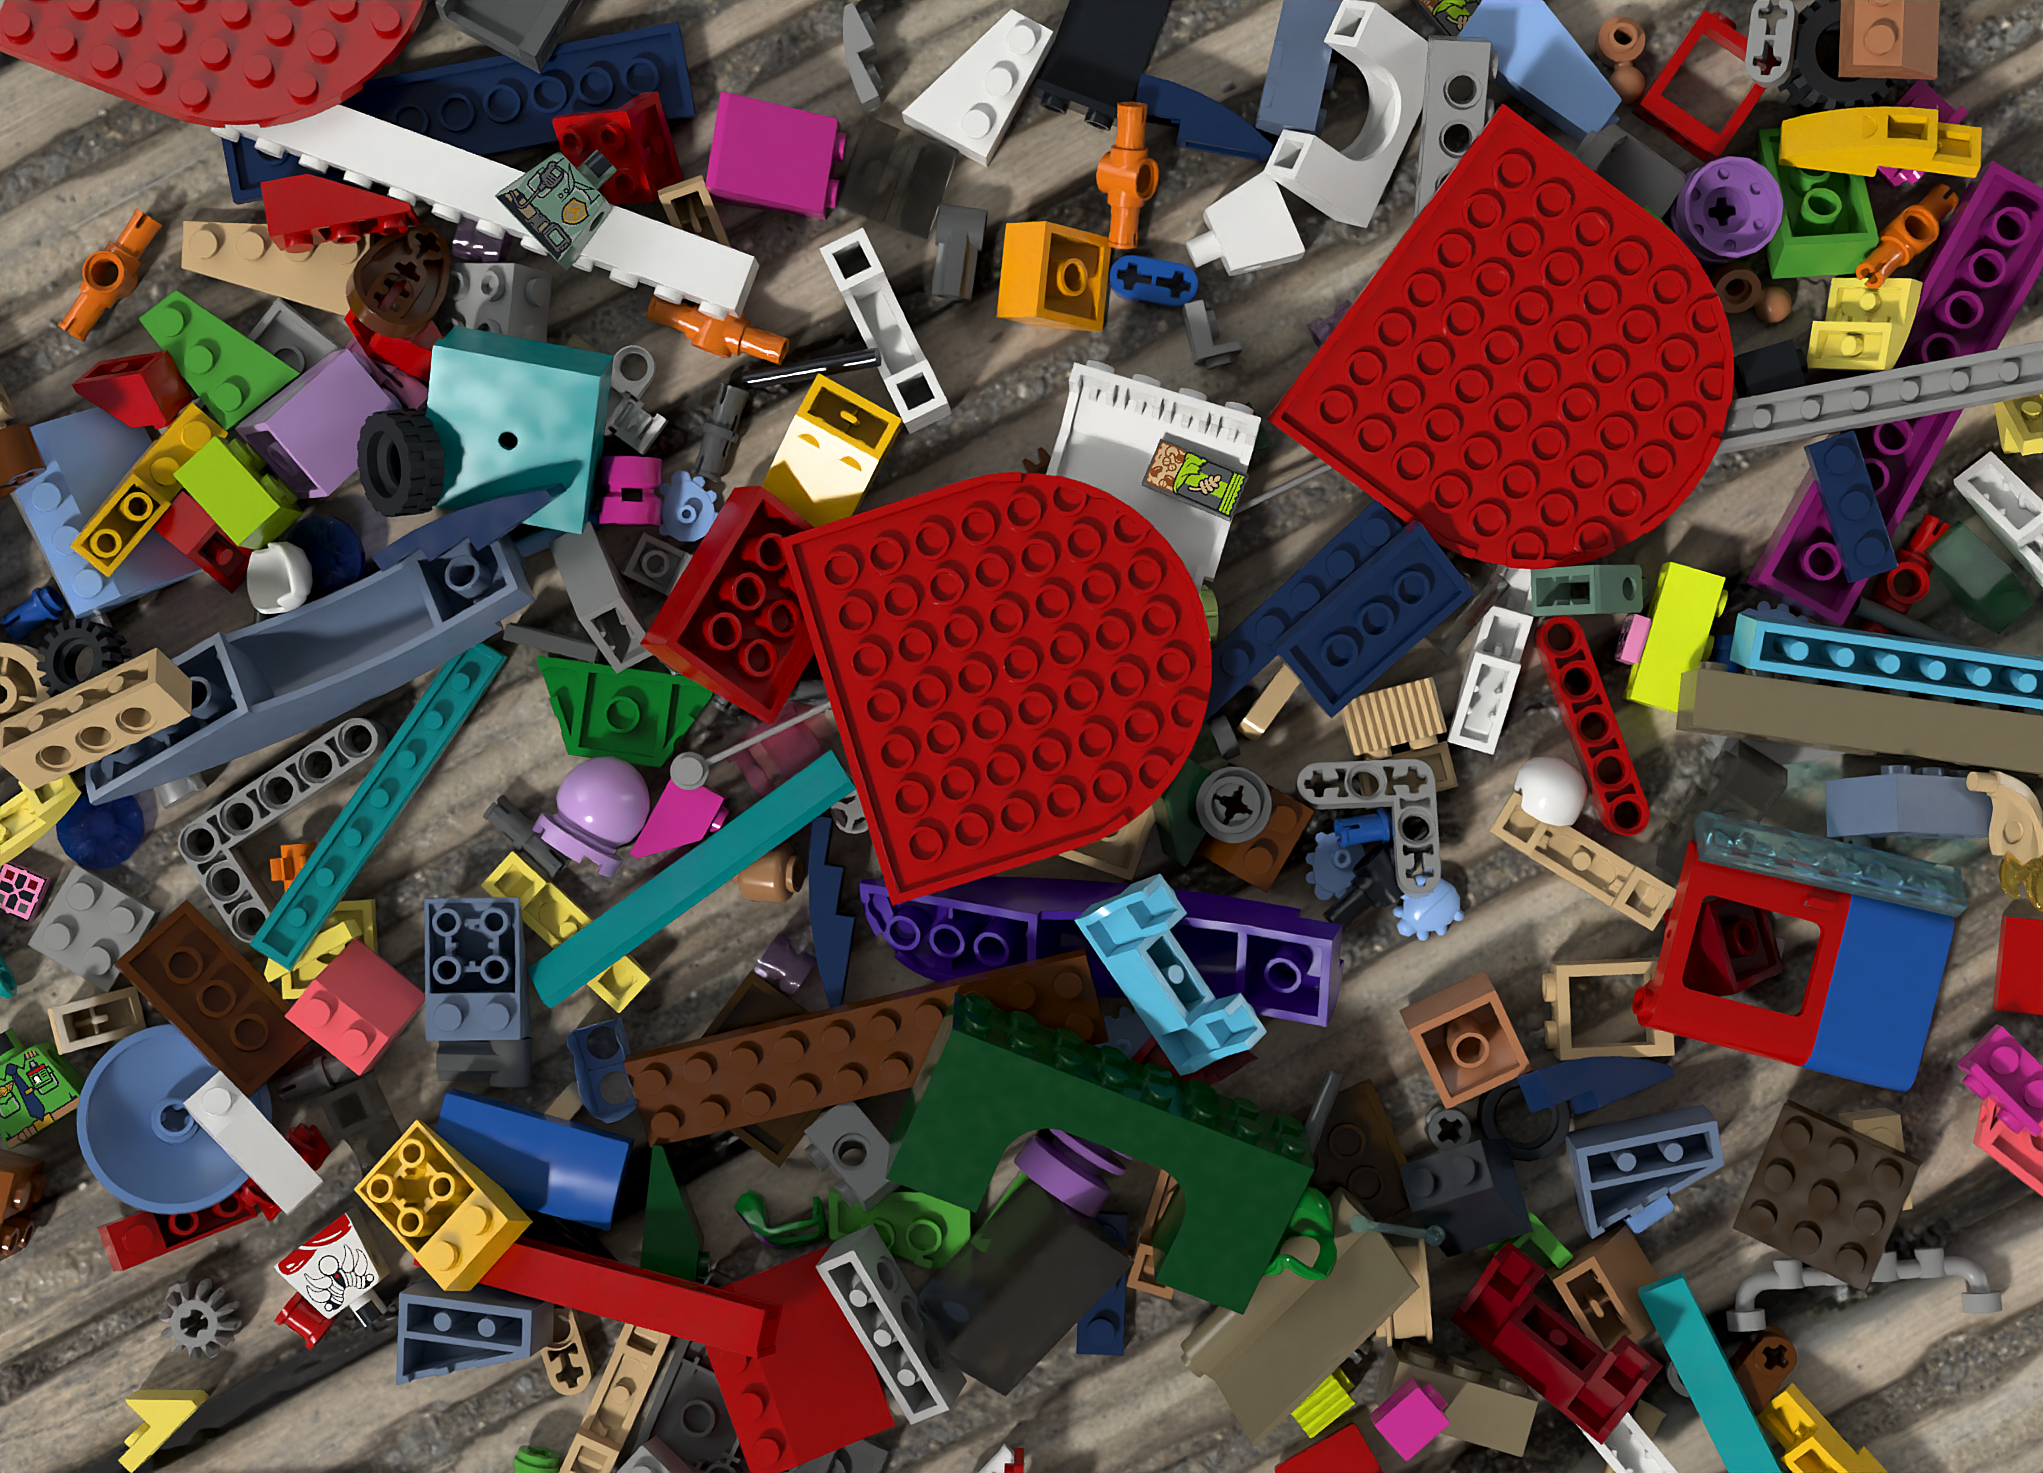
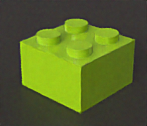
M215 435L173 474L232 541L240 547L256 550L265 549L269 542H273L304 513L295 504L299 496L294 489L281 477L275 480L263 468L268 463L267 460L249 442L244 445L236 438L228 440Z

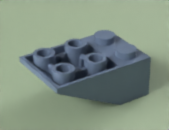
M520 897L424 898L426 1041L521 1040L529 1036L530 988Z

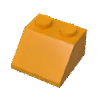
M1047 221L1006 223L996 318L1034 326L1102 332L1111 247L1108 246L1109 237Z

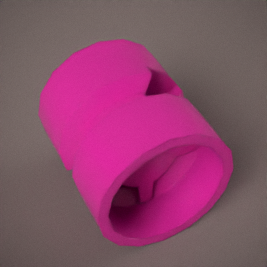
M638 456L601 457L600 484L607 488V494L600 497L599 524L632 527L661 526V499L654 495V490L662 486V459ZM621 491H640L639 502L622 501Z

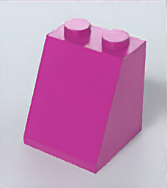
M720 91L705 187L717 203L826 220L828 208L836 209L840 180H833L835 162H844L847 134L840 133L841 126L836 118Z

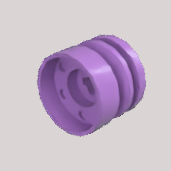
M1728 156L1711 161L1700 168L1688 172L1684 187L1663 217V222L1683 241L1696 256L1700 264L1717 266L1755 253L1772 240L1782 220L1783 199L1778 182L1766 167L1749 158ZM1714 208V211H1722L1723 220L1718 221L1717 218H1710L1708 210Z
M1049 1129L1056 1136L1052 1142L1031 1134L1015 1157L1014 1163L1046 1191L1090 1217L1095 1218L1112 1193L1110 1186L1098 1175L1100 1171L1104 1169L1119 1176H1124L1127 1168L1112 1154L1116 1152L1129 1160H1135V1158L1065 1131Z

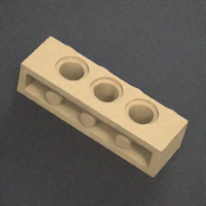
M158 648L150 650L0 722V764L31 791L51 781L59 780L68 773L87 764L97 762L104 756L130 744L137 743L143 738L170 725H175L191 716L192 680Z

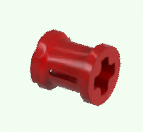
M297 1291L277 1315L274 1322L279 1326L283 1324L288 1326L306 1341L305 1347L311 1351L330 1330L338 1317L334 1315L330 1319L326 1318Z

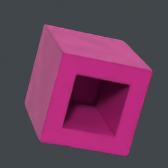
M1412 1377L1370 1414V1418L1378 1431L1407 1462L1450 1424L1443 1411L1449 1404L1430 1382L1422 1388Z

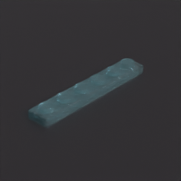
M1702 811L1694 821L1699 861L1959 917L1968 907L1960 868Z

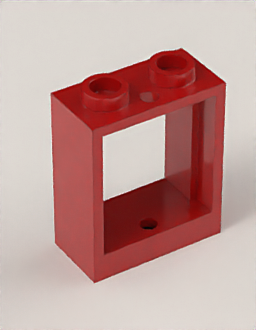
M1704 10L1694 21L1632 111V114L1705 164L1719 158L1766 89L1753 82L1718 134L1661 95L1702 34L1745 62L1748 38L1736 31L1737 25L1729 17L1719 12L1711 14L1707 10ZM1771 46L1768 47L1766 61L1757 63V66L1761 67L1765 76L1770 75L1772 67L1781 65V62H1778L1774 57Z

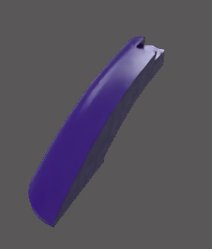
M987 876L892 906L884 878L863 879L859 883L862 906L876 937L881 934L897 952L894 958L923 977L943 982L1086 948L1098 997L1127 998L1074 920L1092 904L1120 895L1131 884L1073 879ZM1173 889L1178 901L1187 914L1170 931L1216 999L1241 993L1245 1000L1253 1007L1256 1014L1327 1027L1336 1007L1343 975L1344 960L1340 959L1341 924L1301 918V909Z

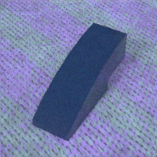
M1145 74L1140 75L1136 102L1148 105L1147 123L1179 128L1176 147L1268 163L1273 145L1252 125L1229 108L1198 91L1175 82Z
M1600 1056L1564 1061L1516 1078L1531 1113L1555 1106L1570 1099L1577 1115L1610 1104L1676 1075L1672 1066L1650 1060L1622 1056Z

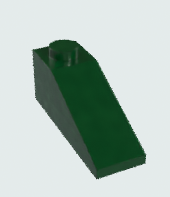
M653 1144L640 1267L700 1283V1279H708L711 1252L703 1251L704 1235L670 1144Z

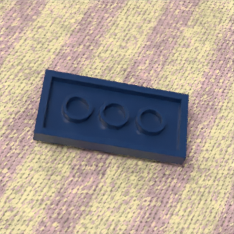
M1413 520L1270 646L1324 713L1333 718L1475 592L1420 522Z

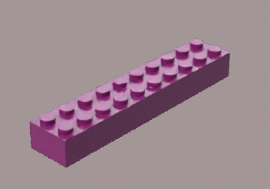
M1994 161L1979 169L1976 178H1972L1958 205L1951 214L1915 279L1923 282L1916 315L1905 346L1892 369L1998 349L2043 268V188ZM1864 371V372L1862 373V375L1871 374V373H1876V372ZM1963 409L1853 429L1889 539L1892 538ZM1852 430L1828 434L1826 439ZM1809 468L1746 583L1822 625L1841 627L1869 577L1853 583L1847 582L1811 468Z

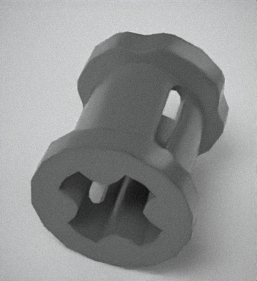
M1437 1105L1426 1114L1424 1132L1437 1148L1448 1151L1468 1143L1471 1136V1124L1467 1117L1456 1107L1446 1110L1444 1105ZM1443 1118L1450 1122L1458 1120L1453 1125L1456 1134L1451 1138L1444 1133L1437 1137L1442 1130L1438 1123Z

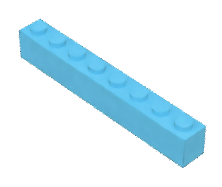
M1738 613L1729 660L1748 669L2043 710V656Z

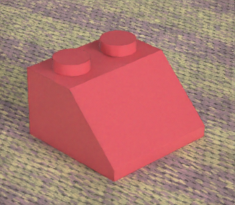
M355 938L311 982L285 1017L360 1076L373 1070L425 1004V992L358 938Z

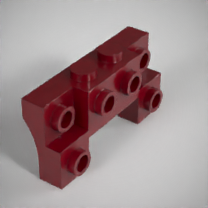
M1508 1241L1492 1258L1484 1273L1450 1320L1602 1445L1647 1389L1663 1365L1626 1335L1620 1338L1608 1354L1533 1294L1546 1271Z

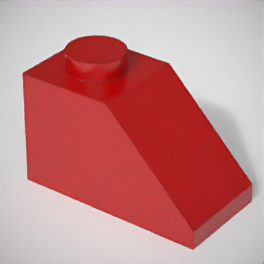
M168 350L99 361L72 384L76 393L131 428L153 425L155 429H161L170 426L179 415V412L193 400Z
M181 491L152 528L233 594L247 577L246 573L250 556L254 550L237 546L199 503L184 491Z

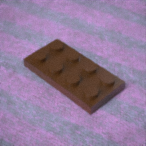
M185 900L115 962V967L217 1072L221 1071L248 1099L314 1040L285 1017L292 1006L283 999L188 900Z

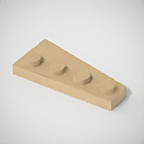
M183 221L181 268L346 317L350 310L346 298V283L357 262L374 245V233L362 235L359 241L352 244L339 245L330 241L314 244V249L308 252L288 253L286 250L280 251L271 240L267 224Z

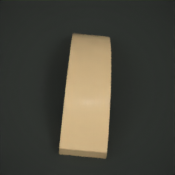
M1515 791L1512 793L1489 830L1490 833L1621 914L1654 931L1675 897L1676 889L1638 866L1632 865L1572 827L1544 823L1527 814L1521 807L1523 796Z
M625 1323L614 1347L611 1359L559 1473L612 1472L672 1337L671 1335Z

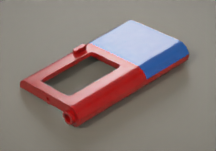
M1689 840L1668 925L1664 933L1654 979L1649 980L1644 987L1641 986L1637 989L1633 998L1632 1010L1637 1015L1638 1023L1644 1027L1875 1087L1905 1093L1913 1085L1918 1073L1953 936L1954 918L1950 911ZM1713 895L1813 922L1819 926L1820 936L1799 1013L1787 1015L1688 989L1683 985L1682 979L1701 904L1706 896Z

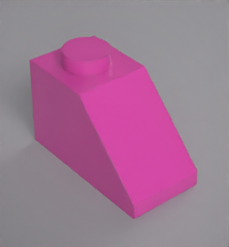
M671 778L629 854L638 859L706 839L710 832L715 834L723 828L731 811L724 807L729 797L706 784L698 789L684 790L678 787Z

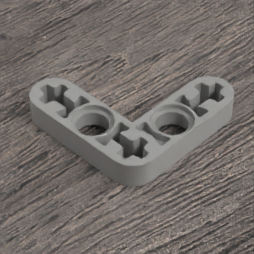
M1417 759L1323 762L1310 764L1302 769L1297 779L1296 793L1302 804L1309 808L1392 807L1395 868L1398 887L1404 894L1412 898L1427 897L1434 892L1441 879V859L1435 777L1433 770L1428 764ZM1385 771L1393 772L1391 781L1405 780L1407 773L1413 771L1417 779L1425 780V784L1420 785L1415 794L1410 793L1407 785H1393L1391 790L1393 795H1385L1387 787ZM1367 772L1375 776L1379 784L1376 793L1366 797L1354 791L1351 783L1353 777L1358 773ZM1337 773L1346 774L1343 784L1346 797L1337 796L1339 787L1326 788L1323 797H1314L1313 789H1305V785L1311 783L1314 775H1320L1322 783L1332 784L1338 782L1339 777ZM1413 816L1424 819L1429 827L1428 836L1420 841L1410 840L1402 830L1404 820ZM1430 848L1431 854H1422L1421 865L1423 872H1431L1432 877L1426 878L1423 887H1417L1415 880L1407 878L1405 874L1410 873L1414 867V853L1405 856L1403 849L1418 852Z

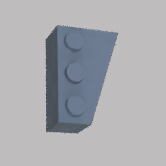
M1283 0L1255 129L1267 140L1277 142L1283 129L1311 134L1321 138L1327 113L1326 109L1320 108L1323 91L1331 92L1337 69V63L1330 62L1333 48L1326 44L1324 40L1342 1Z
M1881 766V775L1825 780L1827 837L1868 835V838H1885L1886 835L1909 836V838L1915 839L1988 838L1993 812L1992 800L1990 796H1987L1986 792L1971 791L1967 788L1966 779L1970 772H1978V770H1951L1948 777L1945 776V768H1916L1915 774H1911V766Z
M1703 1104L1574 1130L1566 1135L1580 1220L1592 1239L1604 1233L1605 1227L1629 1214L1633 1217L1644 1211L1643 1206L1669 1192L1672 1195L1725 1166L1717 1120Z
M422 1279L399 1293L396 1385L434 1375L436 1377L443 1376L462 1369L481 1368L531 1357L553 1342L554 1303L499 1288L475 1285L470 1291H444L435 1280Z

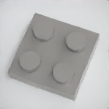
M75 864L27 945L107 993L112 992L123 975L115 967V962L147 935L160 910L83 864Z

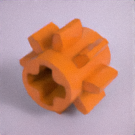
M316 842L280 845L281 857L270 859L271 880L284 881V891L286 892L317 848Z

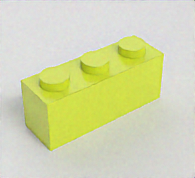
M1667 562L1661 565L1646 615L1647 618H1651L1650 630L1639 663L1632 664L1622 699L1677 715L1681 673L1698 668L1699 662H1707L1711 655L1715 640L1713 635H1709L1714 616L1719 618L1722 615L1728 598V591L1722 589L1725 577L1674 562Z

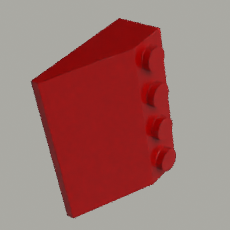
M761 485L734 487L640 645L680 674L764 722L773 724L814 654L780 539L815 527Z
M831 1245L716 1287L783 1305L774 1345L777 1347L774 1354L755 1359L705 1345L750 1473H780L896 1425L875 1364L815 1267Z

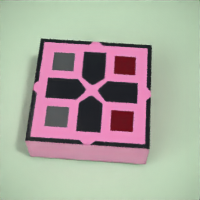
M1638 614L1626 615L1612 660L1627 665L1639 663L1652 623L1650 621L1651 618Z
M8 861L0 869V910L27 922L34 921L52 878L13 861Z

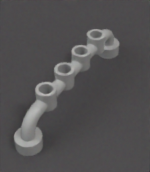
M1943 1247L1914 1249L1915 1259L1897 1260L1896 1251H1884L1871 1281L1888 1282L1899 1279L1939 1278L1948 1275H1960L1967 1279L1971 1291L1961 1293L1964 1313L2002 1311L2001 1292L1999 1290H1990L1987 1276L1981 1267L1966 1257H1944ZM1795 1258L1774 1259V1270L1754 1273L1742 1282L1736 1293L1735 1309L1726 1311L1728 1331L1746 1332L1766 1329L1764 1309L1754 1308L1755 1298L1763 1290L1797 1289L1820 1285L1835 1286L1847 1285V1283L1814 1267L1803 1268L1802 1261Z

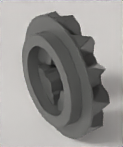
M1235 766L1225 767L1212 773L1203 782L1197 794L1196 810L1200 823L1211 836L1227 843H1241L1257 837L1269 823L1273 799L1267 783L1252 770ZM1242 786H1244L1242 803L1247 805V808L1253 812L1252 814L1236 813L1227 824L1229 807L1223 804L1222 800L1217 799V796L1234 797L1237 791H1241Z

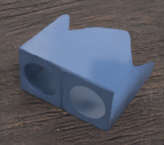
M617 1017L574 1029L567 1037V1046L574 1055L575 1074L582 1103L593 1117L605 1123L623 1119L637 1108V1101H635L633 1092L624 1103L610 1104L602 1098L599 1090L602 1078L614 1071L627 1075L628 1082L633 1089L624 1066L625 1057L631 1055L622 1018ZM606 1026L615 1031L620 1047L613 1057L598 1059L590 1053L587 1039L595 1028Z

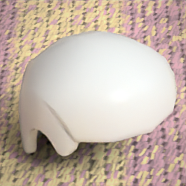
M269 542V548L255 550L250 556L246 573L247 592L253 607L260 613H286L300 607L310 594L313 584L312 566L304 550L289 542Z
M1555 756L1535 757L1524 763L1518 772L1514 787L1515 791H1519L1520 788L1522 789L1521 807L1527 814L1541 822L1555 826L1573 825L1583 809L1588 793L1587 784L1580 771L1574 765Z

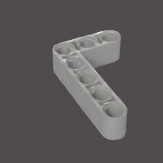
M351 718L344 721L181 830L178 837V847L181 855L232 933L239 940L250 943L257 933L248 924V914L253 908L261 910L267 919L277 905L276 900L241 846L377 758L385 750L388 743L386 729L379 721L372 718ZM359 726L366 727L372 736L370 747L364 752L357 750L352 742V735ZM322 751L327 753L332 760L331 772L324 778L319 776L313 767L315 756ZM282 777L286 778L293 787L292 797L287 803L279 801L274 793L276 782ZM242 803L247 804L253 811V822L247 829L241 827L236 820V810ZM202 829L208 830L214 838V847L209 854L202 853L197 846V836ZM228 868L234 870L240 878V886L234 894L228 892L222 883V876Z

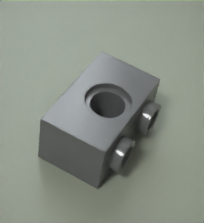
M854 1101L835 1105L804 1130L809 1144L804 1151L821 1172L828 1167L839 1181L834 1184V1187L850 1207L858 1203L867 1214L901 1186L886 1179L890 1144ZM850 1149H861L867 1154L865 1160L857 1166H847L841 1162L843 1155Z

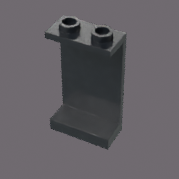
M1070 0L1041 78H1037L1034 86V96L1041 99L1040 105L1059 114L1065 115L1068 109L1085 115L1084 122L1101 130L1110 131L1112 126L1117 127V104L1133 101L1139 85L1140 75L1144 72L1170 0Z

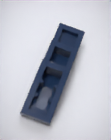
M562 483L515 490L469 504L409 532L371 557L381 571L384 572L400 564L419 549L423 551L431 562L447 554L467 538H469L476 550L480 551L498 541L567 490Z
M819 815L812 820L808 862L809 910L817 964L829 1007L832 1008L844 1003L857 915L839 912L846 866L828 863L834 821L832 816Z

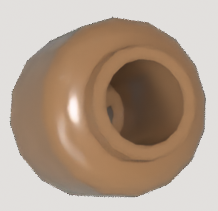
M782 842L733 877L732 880L735 884H739L740 891L745 899L753 902L785 903L792 898L794 892L798 893L801 890L805 877V864L802 856L797 855L792 845Z

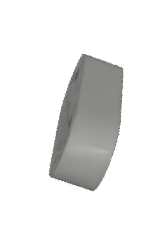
M1757 0L1753 5L1745 64L1748 74L1760 87H1778L1791 74L1798 27V11L1791 0ZM1779 5L1781 11L1787 17L1786 19H1778L1775 35H1770V25L1763 18V15L1771 14L1773 6ZM1774 46V57L1778 62H1781V65L1772 67L1770 75L1765 76L1761 67L1757 66V63L1766 61L1768 47Z

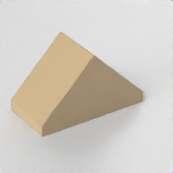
M703 175L657 191L672 227L731 248L716 203L705 187L706 180Z
M134 986L47 1009L59 1055L127 1037L147 1029L139 995Z

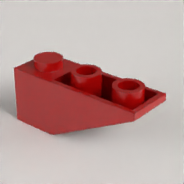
M303 174L260 182L269 237L280 251L304 253L314 249V244L330 241L339 245L352 244L359 241L362 235L379 232L381 235L388 236L398 230L400 233H405L408 227L420 225L419 217L410 203L314 175Z
M241 1187L222 1202L197 1212L168 1215L140 1210L99 1226L97 1229L113 1271H124L258 1217L254 1207L243 1202L239 1197L243 1190Z

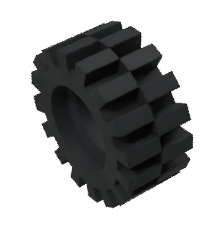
M69 619V624L61 622L55 626L59 634L49 632L44 639L51 643L49 648L40 646L38 654L45 655L46 657L45 662H37V670L46 672V675L40 677L39 681L42 686L49 687L46 693L50 697H54L123 664L124 659L132 657L131 649L122 647L127 643V640L124 636L116 634L118 630L113 627L85 619ZM90 646L94 654L93 668L85 680L79 681L76 676V661L81 651L85 647Z

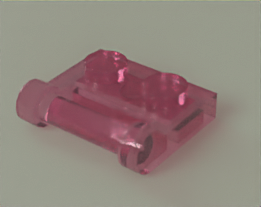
M789 703L780 710L773 724L762 722L724 750L796 717L799 713L792 703ZM802 721L726 757L729 763L735 762L762 800L776 788L749 751L750 749L761 743L787 781L824 755L826 751L807 724Z

